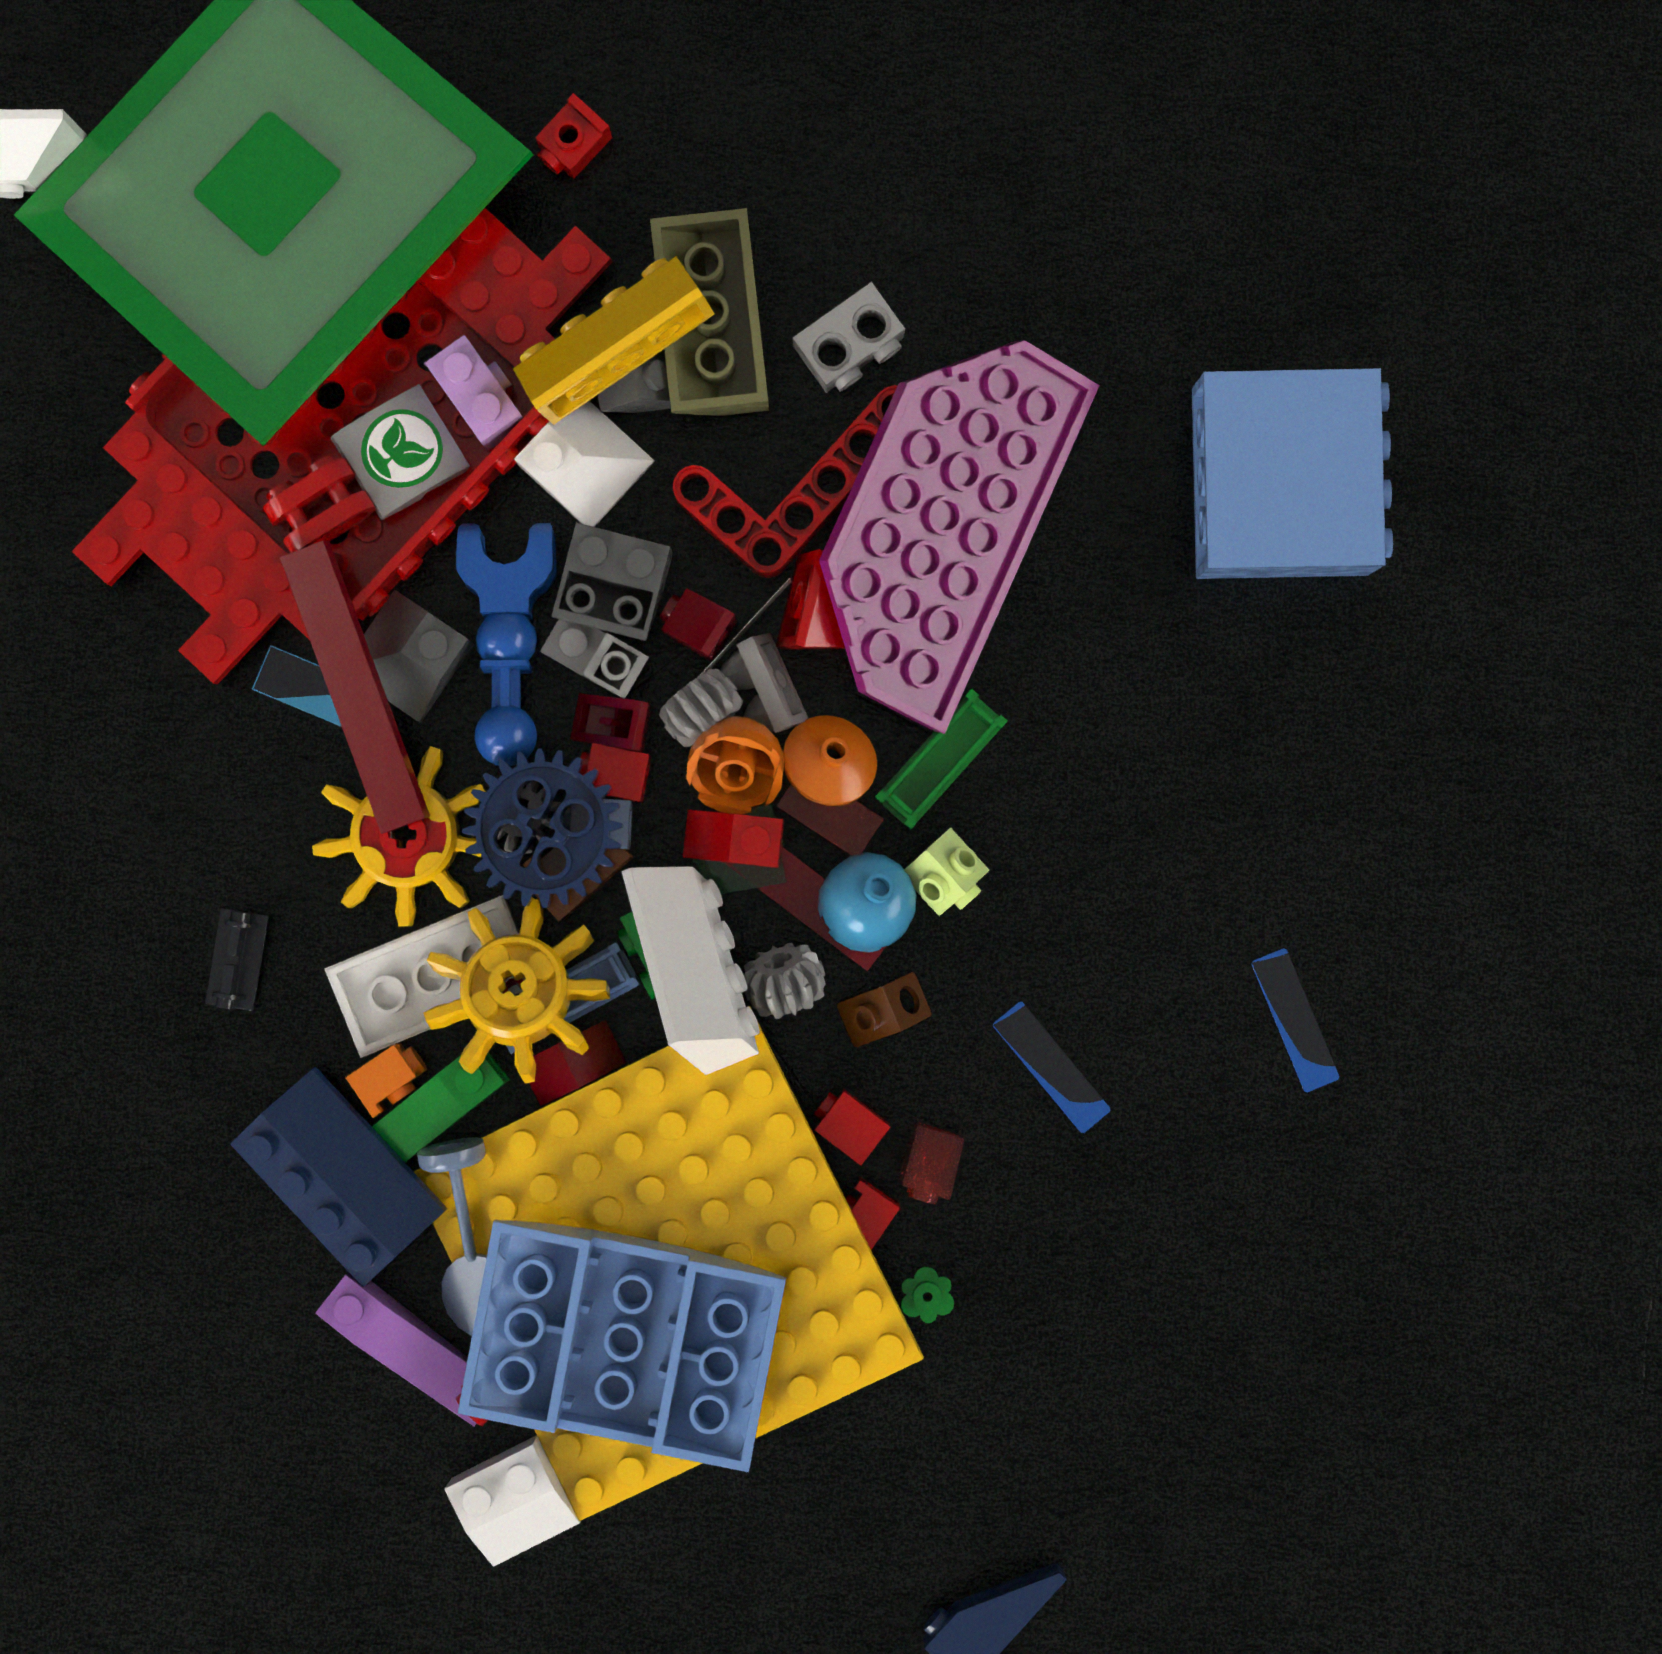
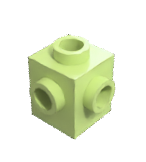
M951 827L904 869L911 877L917 893L938 916L943 914L953 904L961 910L982 891L976 883L989 871L975 852L965 844Z

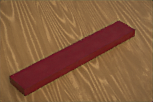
M323 540L280 557L381 834L430 817L330 541Z

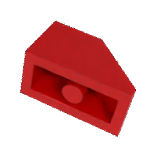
M688 809L683 857L779 868L784 819Z

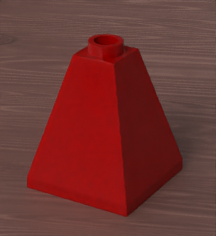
M821 549L799 554L797 557L776 642L777 648L784 650L845 649L819 562L823 553Z

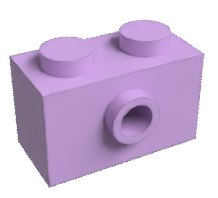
M465 335L425 362L428 369L487 450L500 443L523 418L504 391L512 385L495 361L486 366Z

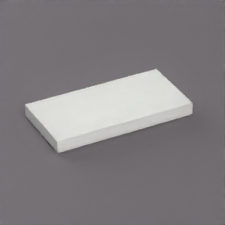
M503 895L325 968L360 1058L430 1030L431 1028L427 1024L423 1012L437 1005L449 1003L460 998V981L443 977L432 970L427 962V958L430 952H436L468 962L471 956L482 947L481 942L471 930L468 911L477 908L489 920L496 938L519 934L515 919ZM517 984L509 989L514 995L523 991Z

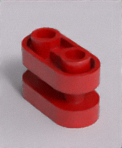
M332 455L325 456L307 468L309 475L295 484H292L291 481L283 482L266 494L269 501L262 509L271 524L276 527L289 523L293 530L283 540L290 553L323 540L332 541L364 521L375 511L376 507L365 490L350 494L346 488L354 480L355 473L345 458L334 460ZM330 497L334 505L309 520L305 512Z

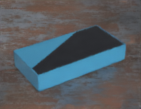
M270 645L252 690L341 726L320 666Z

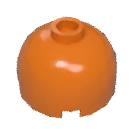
M726 717L717 724L712 725L709 730L701 733L695 740L689 751L686 779L689 786L692 782L693 787L699 792L698 799L704 805L722 813L741 815L751 813L753 806L760 805L765 802V806L772 803L781 790L784 770L783 751L778 739L764 724L749 717Z

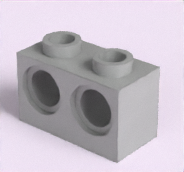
M870 282L794 336L793 347L826 393L834 387H837L841 392L863 376L860 369L869 362L876 359L881 364L895 355L902 348L899 341L904 338L905 328L873 283ZM873 317L883 323L885 330L879 337L870 339L860 334L857 328L858 324L865 318ZM828 345H836L843 349L846 357L837 366H827L818 357L820 350Z

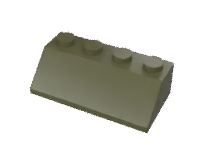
M747 208L650 219L655 261L662 258L670 261L677 256L715 313V315L664 349L671 412L675 414L725 416L769 411Z

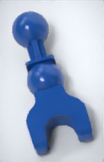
M462 523L457 533L456 570L469 591L479 598L480 613L484 620L477 630L475 641L477 651L483 659L480 661V668L485 674H492L491 709L481 716L476 725L475 743L480 754L490 763L499 766L498 762L503 760L510 766L517 765V752H523L528 758L533 752L537 741L535 724L532 718L521 709V674L532 673V666L529 660L534 654L537 644L536 631L530 620H533L534 604L539 597L551 588L556 580V537L551 523H536L529 529L526 552L515 562L501 564L493 562L487 557L485 537L479 525L475 523Z

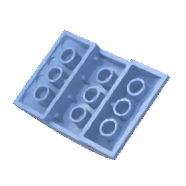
M494 1220L457 1414L555 1433L556 1429L559 1428L652 1447L651 1453L749 1472L786 1277L721 1256L639 1237L547 1223Z

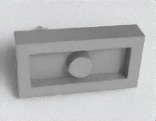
M771 633L752 636L736 644L738 650L731 654L723 663L720 672L732 681L737 690L756 688L758 694L748 704L743 717L754 719L764 724L771 732L775 731V733L794 728L809 719Z

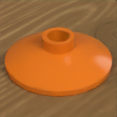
M825 715L805 720V722L798 724L791 731L783 747L784 771L789 782L802 796L821 805L841 806L858 800L868 791L876 776L877 757L870 739L855 724L840 717ZM826 749L837 751L841 758H831Z

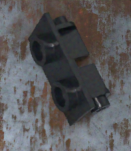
M221 908L205 1004L216 1005L215 1007L235 1010L236 1008L254 1011L269 916Z

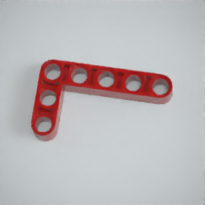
M898 385L886 387L879 392L766 520L713 473L698 465L684 467L674 478L673 491L677 503L753 573L765 578L778 576L846 502L865 459L854 455L849 445L854 438L861 435L869 436L874 440L884 417L882 407L885 403L892 400ZM836 471L840 473L845 480L843 489L834 494L822 491L817 482L824 472ZM695 478L702 479L709 485L706 497L696 502L689 501L682 495L685 483ZM797 506L809 509L813 515L812 523L802 530L791 528L785 520L789 510ZM729 510L740 512L745 518L743 528L733 534L723 532L718 527V519L724 512ZM764 542H772L781 550L779 560L770 566L757 563L753 557L756 547Z

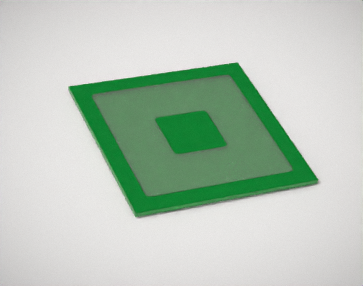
M214 0L22 205L14 216L252 437L264 446L530 160L533 154L352 0Z

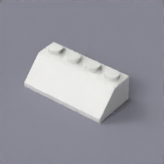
M636 867L621 871L668 1045L705 1075L759 1054L754 1037L760 1033L759 1025L750 1007H746L742 992L747 991V983L740 967L736 963L734 964L730 949L735 948V942L730 928L725 921H721L718 907L723 905V900L714 880H706L694 867Z

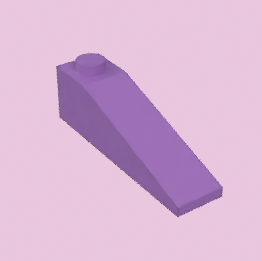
M348 1272L315 1314L354 1345L475 1427L477 1423L469 1416L457 1414L459 1404L456 1401V1397L462 1392L461 1385H463L468 1357L374 1282L370 1281L362 1287Z

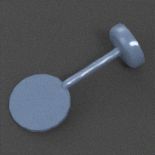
M478 1137L443 1141L424 1147L417 1152L419 1166L422 1170L430 1173L449 1172L465 1256L459 1257L447 1268L442 1280V1300L447 1314L457 1327L471 1336L487 1255L476 1253L461 1169L475 1165L485 1157L484 1140Z

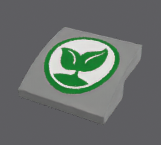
M420 384L374 408L331 437L340 455L346 459L355 473V479L361 489L365 490L376 507L375 511L381 520L422 500L425 493L464 474L470 467Z

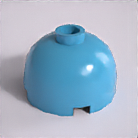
M865 852L846 858L829 872L819 889L817 909L820 918L823 916L825 924L830 929L828 933L836 942L850 950L870 953L891 945L903 936L915 915L917 894L911 877L898 862L882 854Z

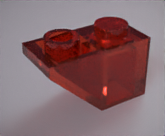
M916 1122L900 1174L902 1186L908 1187L909 1197L930 1204H937L938 1197L950 1200L964 1143L962 1135Z

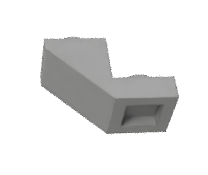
M561 619L557 621L540 651L623 699L626 698L649 658L608 633L605 634L596 628Z

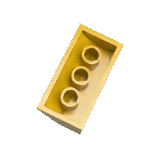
M677 256L670 261H667L666 258L655 261L642 272L641 276L643 279L629 289L621 286L613 290L601 300L603 307L588 317L584 314L574 317L560 329L561 336L548 345L540 342L530 347L520 356L522 363L514 367L513 370L536 410L553 425L715 315Z

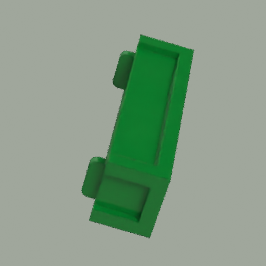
M973 689L957 705L945 734L933 732L887 785L875 796V799L910 830L1008 721L1002 715L998 716L978 698L979 694Z

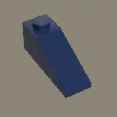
M1055 1562L957 1600L947 1611L940 1607L923 1627V1630L926 1632L923 1636L924 1649L929 1654H1000L1067 1580L1063 1568Z

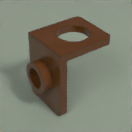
M914 972L837 1004L838 1011L854 1047H859L901 1032L931 1016V1010ZM902 988L908 990L913 997L914 1011L912 1014L908 1013L901 1004L900 991Z

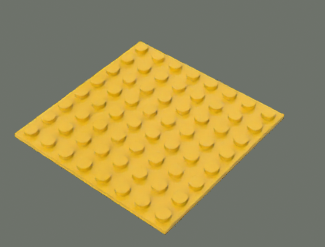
M760 1025V1033L754 1036L759 1051L757 1055L705 1075L672 1047L667 1046L482 1137L485 1145V1157L479 1163L461 1169L477 1254L487 1255L494 1220L526 1221L593 1229L654 1240L721 1256L786 1277L756 1438L924 1359ZM420 1168L414 1171V1173L448 1208L433 1222V1225L453 1263L456 1259L465 1255L449 1172L430 1173ZM559 1428L556 1429L555 1433L534 1429L579 1521L702 1464L651 1453L652 1447Z

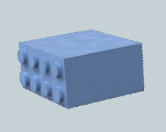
M1381 368L1203 372L1192 388L1196 579L1368 576L1386 565L1385 558H1391L1393 552V534L1391 528H1385L1384 509H1390L1392 487L1390 480H1384L1383 460H1389L1391 439L1389 431H1382V412L1388 411L1390 393L1388 382H1381Z

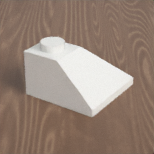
M0 109L1 198H22L24 191H36L87 137V134L63 109Z
M590 401L554 425L549 421L514 458L519 467L581 524L595 527L655 462Z

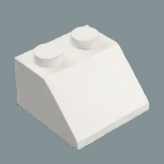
M537 1435L452 1477L444 1489L466 1534L493 1567L581 1522L578 1520Z

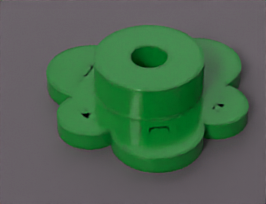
M929 1266L919 1268L914 1275V1279L907 1278L902 1283V1291L906 1294L901 1301L903 1312L910 1317L920 1315L921 1320L925 1323L935 1321L937 1314H949L954 1307V1299L948 1293L952 1286L950 1279L945 1276L938 1277L937 1272ZM924 1293H931V1299L925 1300L923 1298Z

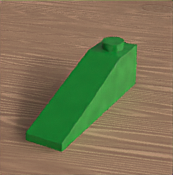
M489 1052L483 1063L473 1074L463 1070L459 1063L460 1055L373 1125L372 1128L406 1163L420 1149L429 1145L510 1080Z

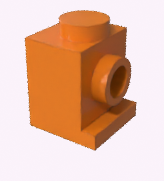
M400 1042L394 1044L351 1073L346 1079L372 1118L387 1110L383 1103L385 1099H388L394 1105L415 1091L416 1087L412 1081L422 1075L427 1070V1067L412 1046L405 1050Z

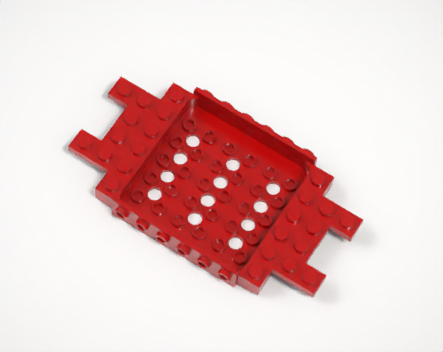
M484 208L264 446L245 429L243 439L239 444L231 447L222 445L217 436L218 428L223 422L234 419L172 361L162 354L165 360L152 373L147 371L139 376L129 389L131 396L125 403L136 413L103 447L138 481L72 552L111 587L143 552L211 614L178 651L213 684L218 685L282 615L309 639L280 557L290 554L283 540L293 530L289 523L276 527L271 524L262 509L269 501L266 494L283 482L291 481L292 484H295L309 475L307 468L325 456L332 455L334 460L342 458L331 440L332 435L355 421L359 416L365 415L388 400L420 384L470 467L464 474L425 493L422 500L383 520L374 511L364 521L351 528L343 542L331 544L357 618L363 621L368 615L373 616L388 601L390 597L388 593L401 579L403 581L407 580L420 567L423 562L422 557L434 544L436 546L441 544L456 527L455 521L467 509L472 510L483 500L489 491L488 486L500 473L502 475L506 474L517 463L514 458L549 422L536 410L513 368L522 363L520 356L530 347L540 342L548 345L555 340L548 332L549 329L612 263L611 258L577 226H574L542 261L495 216ZM392 313H402L410 321L408 333L400 339H391L383 332V322ZM465 335L486 366L495 361L512 384L504 391L523 418L500 443L490 450H487L482 445L433 374L420 368L418 354L425 346L436 345L443 350ZM329 382L340 384L345 393L342 404L334 409H326L318 402L319 389ZM262 452H271L279 460L277 473L269 479L258 478L252 469L253 460ZM355 478L346 486L350 494L363 491ZM329 497L306 511L305 514L310 520L334 504Z

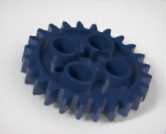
M541 748L537 749L535 761L529 763L523 752H517V767L515 768L500 760L498 763L502 776L496 778L493 775L484 773L483 777L490 788L487 792L476 789L471 791L472 795L481 802L479 808H465L464 813L476 818V825L462 829V833L476 836L477 843L469 846L465 851L467 854H481L483 858L474 867V871L483 872L490 869L492 875L488 879L486 886L493 888L504 882L506 886L503 898L509 900L517 890L522 891V906H529L535 894L539 895L543 908H549L552 894H557L562 904L567 905L570 899L569 890L572 888L582 897L587 896L588 893L584 881L589 878L593 882L601 884L603 879L596 870L598 866L614 867L615 865L605 855L607 849H620L622 846L619 842L610 839V832L623 828L622 823L609 819V814L617 811L620 808V804L613 802L605 803L603 800L612 790L611 785L607 784L596 788L593 784L600 772L597 769H593L584 776L580 774L583 759L579 757L569 767L564 766L565 756L564 752L560 750L554 755L552 762H547L546 754ZM530 782L541 783L546 792L545 801L536 809H527L521 801V791ZM560 789H564L566 796L549 824L551 828L555 829L553 837L543 836L540 839L528 867L523 868L520 862L537 835V831L531 827L532 822L535 819L543 821L547 817L557 792ZM573 805H583L589 813L588 825L580 832H571L564 824L563 817L565 811ZM515 825L522 833V844L514 852H504L498 844V834L503 827ZM556 847L563 851L566 857V865L561 873L550 876L543 871L540 860L546 850Z

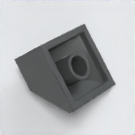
M396 590L392 592L388 601L364 633L388 701L419 723L423 721L475 645Z

